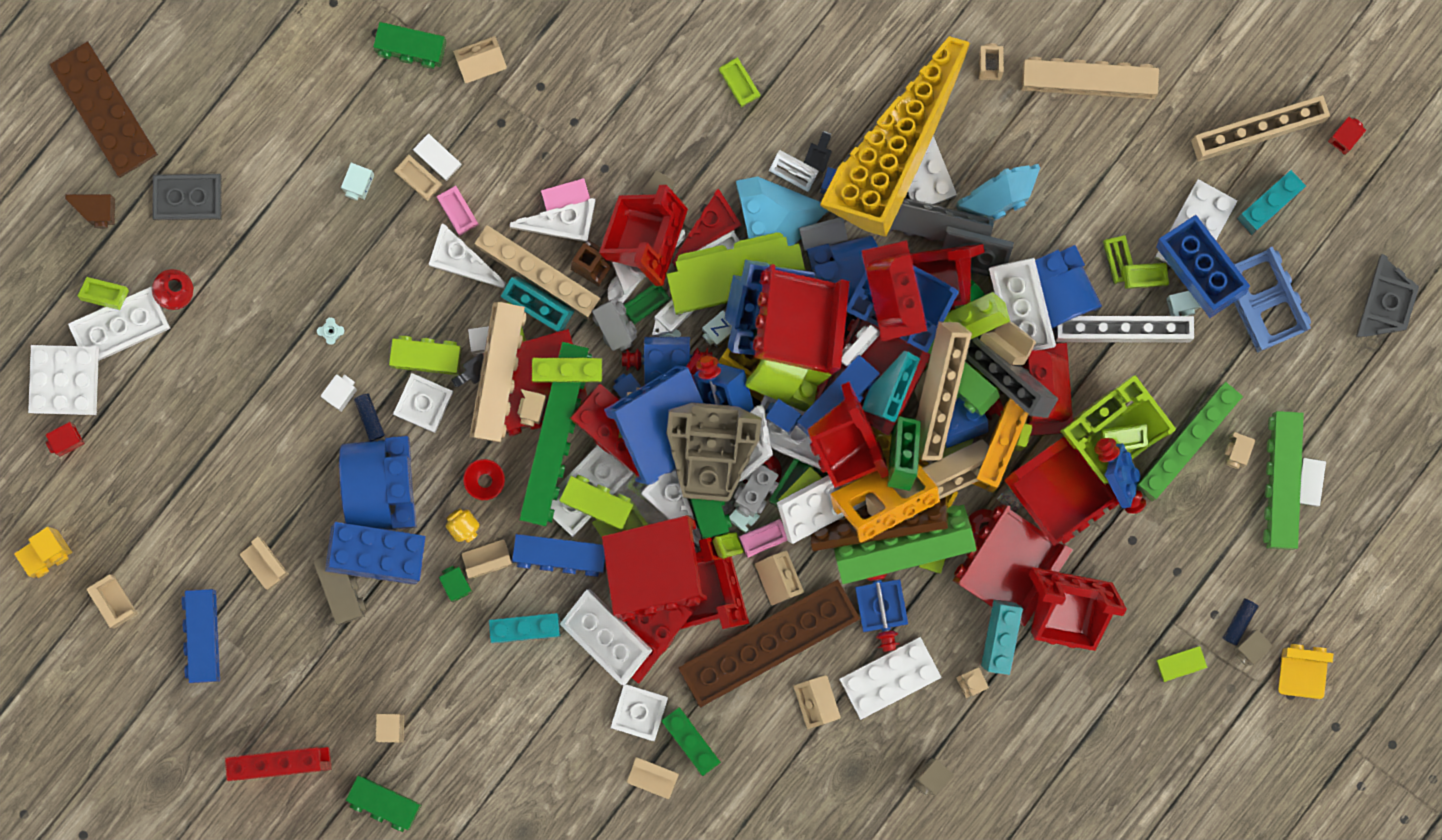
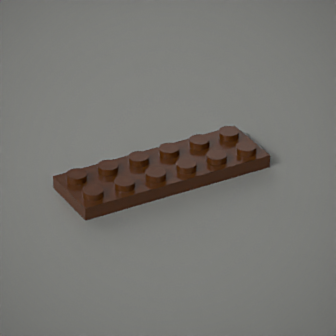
M88 41L49 64L119 178L158 155Z
M946 497L941 498L940 502L861 543L948 529ZM867 508L856 511L862 519L871 517L867 512ZM845 516L811 534L812 551L860 543L857 530Z

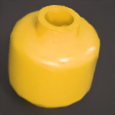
M459 508L446 518V529L455 541L462 542L465 540L468 543L477 537L476 531L479 529L480 524L470 510Z

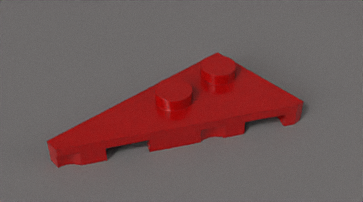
M719 189L715 191L712 199L672 261L674 267H676L679 255L697 251L731 231L742 227Z

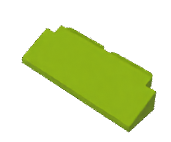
M776 232L737 241L733 249L727 250L724 245L679 255L676 261L677 272L667 274L676 315L728 303L733 275L742 276L745 260L766 262L769 265L775 264V267L805 270L800 245L788 246L786 236L783 237L782 233Z

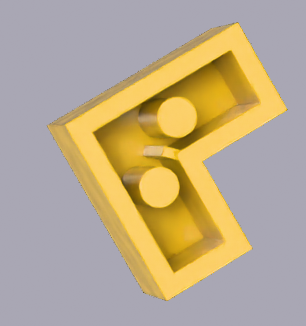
M46 527L29 538L30 543L14 554L29 577L41 578L49 572L48 568L54 564L58 566L69 559L68 555L73 552L57 529Z

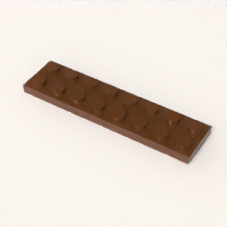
M836 580L678 668L701 708L855 623L860 618L839 580Z

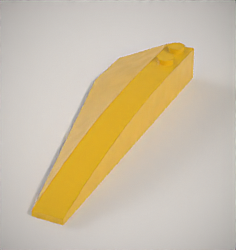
M950 36L933 54L932 60L928 65L922 67L917 78L906 86V91L895 99L879 118L873 130L868 131L862 143L851 151L850 157L846 162L840 164L820 203L821 207L864 231L884 237L887 236L941 119L970 42Z

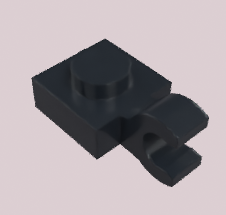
M823 131L818 145L811 143L804 160L805 164L823 173L832 153L831 150L826 149L831 133Z
M482 353L477 354L461 365L465 371L451 379L455 387L461 386L468 380H471L473 384L480 381L484 359Z

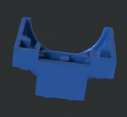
M868 235L830 246L828 243L809 248L806 253L811 272L815 274V279L833 283L841 279L850 281L848 304L866 271L861 250L878 246L874 237ZM868 295V299L873 303L872 297ZM849 312L848 316H846L844 334L850 333L847 331V328L852 319H857V316Z
M1076 245L1061 252L1056 250L1035 260L1052 329L1091 311L1095 312L1102 308V304L1083 268L1085 263Z
M745 260L742 276L733 275L724 318L732 325L728 349L732 353L755 355L753 342L758 332L755 323L760 313L758 298L763 286L760 283V278L763 270L770 266L766 262ZM775 267V270L811 278L815 276L811 271Z
M913 266L927 331L899 338L928 352L935 339L938 322H944L958 295V290ZM865 271L858 287L847 304V312L879 327L874 304L868 299V295L871 297L872 295Z
M402 436L385 438V440L342 444L339 453V475L345 523L384 530L417 528L411 471L410 438ZM386 452L390 453L391 457L386 458ZM390 505H396L393 514H391Z

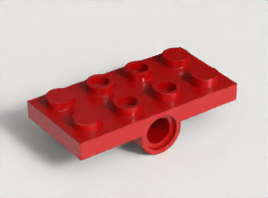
M599 383L569 419L593 438L594 442L602 450L615 457L635 476L639 477L624 439L619 437V428L615 419L608 418L604 409L618 402L619 399Z
M678 606L679 609L675 611H657V614L654 616H636L635 620L629 621L626 624L652 649V652L631 677L638 684L642 682L660 656L668 649L675 636L694 611L688 606Z

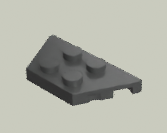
M1384 254L1379 256L1356 337L1358 338L1405 331L1408 327L1419 286L1408 279L1405 273L1400 268H1396Z

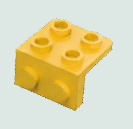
M1290 644V648H1282L1278 692L1282 695L1322 699L1325 694L1328 663H1333L1334 653H1327V648L1313 647V651L1304 650V645Z

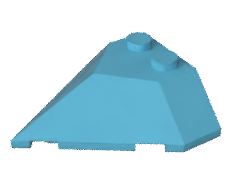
M1035 164L1031 167L1028 165L1015 167L1011 170L1004 169L998 176L991 178L970 192L971 195L957 201L955 206L957 210L993 218L994 221L1006 215V211L1012 208L1014 211H1017L1026 206L1025 202L1031 196L1040 166Z
M753 177L736 181L748 239L779 232L783 234V237L786 236L788 246L795 245L801 239L799 228L816 224L828 212L827 209L821 207V202L763 178Z

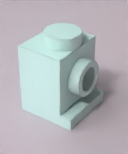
M1189 291L1169 295L1166 298L1170 316H1179V314L1190 316L1195 314V310L1201 308Z
M735 509L729 518L736 527L746 534L748 531L746 526L748 524L752 526L760 515L756 512L754 517L750 515L745 517Z

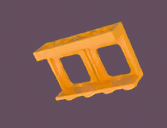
M1011 398L1009 401H1006L1004 410L988 444L990 447L976 480L978 481L972 483L992 493L1000 484L1028 416V413Z
M918 464L917 478L925 486V489L906 499L901 498L893 487L887 486L888 476L881 478L878 470L831 493L830 496L833 510L837 515L840 513L844 514L857 530L858 539L861 543L939 503L938 486ZM873 493L884 505L885 510L868 519H862L853 507L865 501V495Z

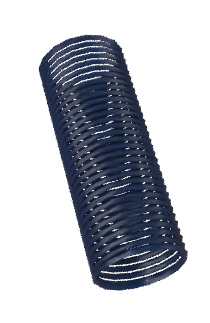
M367 393L354 398L369 441L384 437L385 434L370 394Z
M1245 598L1222 638L1238 646L1259 606Z

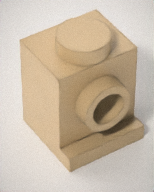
M1233 432L1229 436V439L1233 441L1227 444L1224 454L1227 455L1226 465L1239 469V467L1243 468L1247 465L1256 440Z
M979 667L956 677L965 698L989 688Z

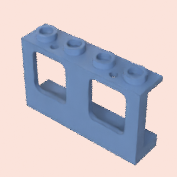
M1273 246L1262 253L1234 264L1242 274L1244 270L1262 262H1268L1278 281L1276 286L1256 295L1250 294L1248 290L1246 295L1234 302L1257 353L1304 333L1311 328L1309 325L1311 324L1310 317L1307 312H1303L1300 306L1301 298L1296 291H1293L1290 285L1292 283L1291 277L1287 271L1283 270L1281 265L1282 258L1277 250L1274 251ZM1286 302L1289 304L1297 324L1295 327L1272 336L1268 333L1261 318V312Z

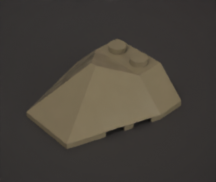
M689 403L669 410L667 435L683 498L717 501L730 500L741 478V474L759 442L761 417L737 406Z

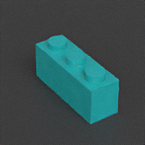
M1290 170L1247 208L1237 220L1251 235L1254 234L1299 194L1306 185Z
M519 276L511 277L501 295L503 299L511 304L525 307L524 312L557 332L565 329L575 312Z
M993 600L981 666L988 672L1010 675L1023 610L1015 602Z
M558 613L489 620L492 644L561 637Z

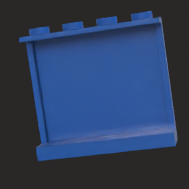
M676 366L604 409L608 418L615 419L639 473V477L635 478L636 482L651 485L659 480L658 477L676 470L667 435L669 410L689 403L704 404L688 367Z

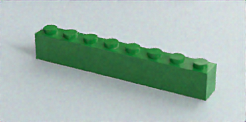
M562 342L559 358H592V354L588 353L589 348ZM586 382L552 383L519 519L521 521L546 526L547 522L552 523L555 510L550 508L552 500L557 501L560 487H556L557 479L563 478L566 465L561 463L563 455L568 456L571 443L567 442L568 434H573L575 423L569 418L581 404V398H577L579 389L584 390Z

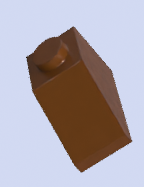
M65 194V199L91 225H94V228L106 229L108 225H115V198L111 194Z

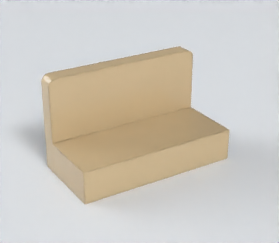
M495 36L453 51L465 83L507 68Z
M1011 321L997 327L994 332L982 334L980 338L981 342L1010 365H1024L1036 344L1032 337Z
M258 536L251 541V546L240 553V556L263 587L268 590L289 573L264 540Z
M505 540L462 553L468 579L513 565Z
M787 550L755 563L771 605L804 593Z
M827 675L793 686L807 729L841 718Z
M636 757L627 783L669 799L679 773Z

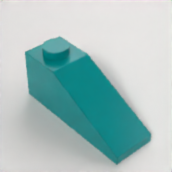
M904 351L870 387L862 409L880 418L896 422L920 358Z

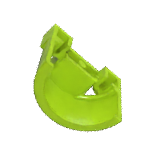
M761 360L755 371L747 378L746 387L775 400L780 399L787 405L805 412L814 403L817 386L830 378L831 374Z
M1133 375L1114 390L1105 393L1074 417V421L1064 427L1061 433L1073 449L1077 448L1102 483L1107 484L1108 480L1105 473L1109 462H1101L1098 459L1099 454H1096L1094 451L1095 445L1101 439L1100 430L1145 423L1147 425L1148 446L1128 449L1127 452H1130L1133 459L1157 441L1172 434L1176 428L1137 376ZM1133 401V403L1126 407V403Z

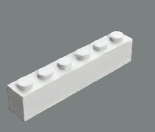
M1078 316L1054 328L1055 342H1191L1194 339V316Z

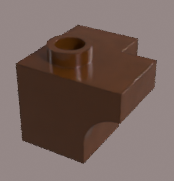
M588 240L586 244L583 243L573 258L570 270L599 287L611 270V265L605 262L599 253L601 247Z

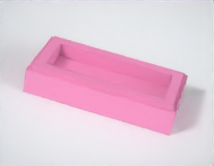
M584 179L541 190L547 211L556 208L560 209L570 204H578L590 199Z
M456 186L436 196L459 236L479 225Z
M781 519L739 536L747 558L788 541Z

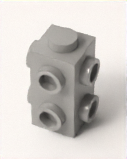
M617 297L592 310L593 320L598 327L600 326L603 332V340L608 347H611L612 351L618 348L623 351L633 346L632 341L637 338V330L633 322H629L626 316V308L621 301H618Z
M760 465L745 478L748 480L744 488L740 486L733 497L736 499L734 504L737 507L736 511L745 517L749 515L754 517L756 512L761 514L767 504L764 500L768 493L772 495L779 484L776 482L778 474Z

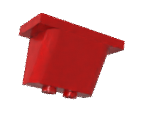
M659 185L657 193L652 195H619L599 253L605 260L639 268L655 286H663L688 208L668 185Z
M907 240L861 250L882 341L927 331Z
M983 244L910 253L913 266L958 290V295L949 311L955 310V306L966 305L971 302V258L985 253Z
M1058 343L1053 348L1032 350L1026 363L1023 365L1024 369H1029V373L1058 398L1048 418L1030 416L1028 414L1027 424L1033 427L1030 436L1062 434L1061 430L1073 421L1067 343Z
M850 382L841 385L845 399L808 428L809 437L812 443H809L814 456L819 455V466L823 473H828L835 488L877 470L881 478L888 476V466L882 448Z
M715 537L699 540L702 552L696 553L702 594L707 596V600L700 601V604L696 606H688L694 612L681 629L720 620L722 629L750 624L732 556L727 558L718 557L712 542Z
M1032 567L1029 573L1039 594L1031 628L1034 640L1047 642L1052 645L1060 644L1069 648L1095 651L1113 614L1124 616L1127 610L1112 582Z

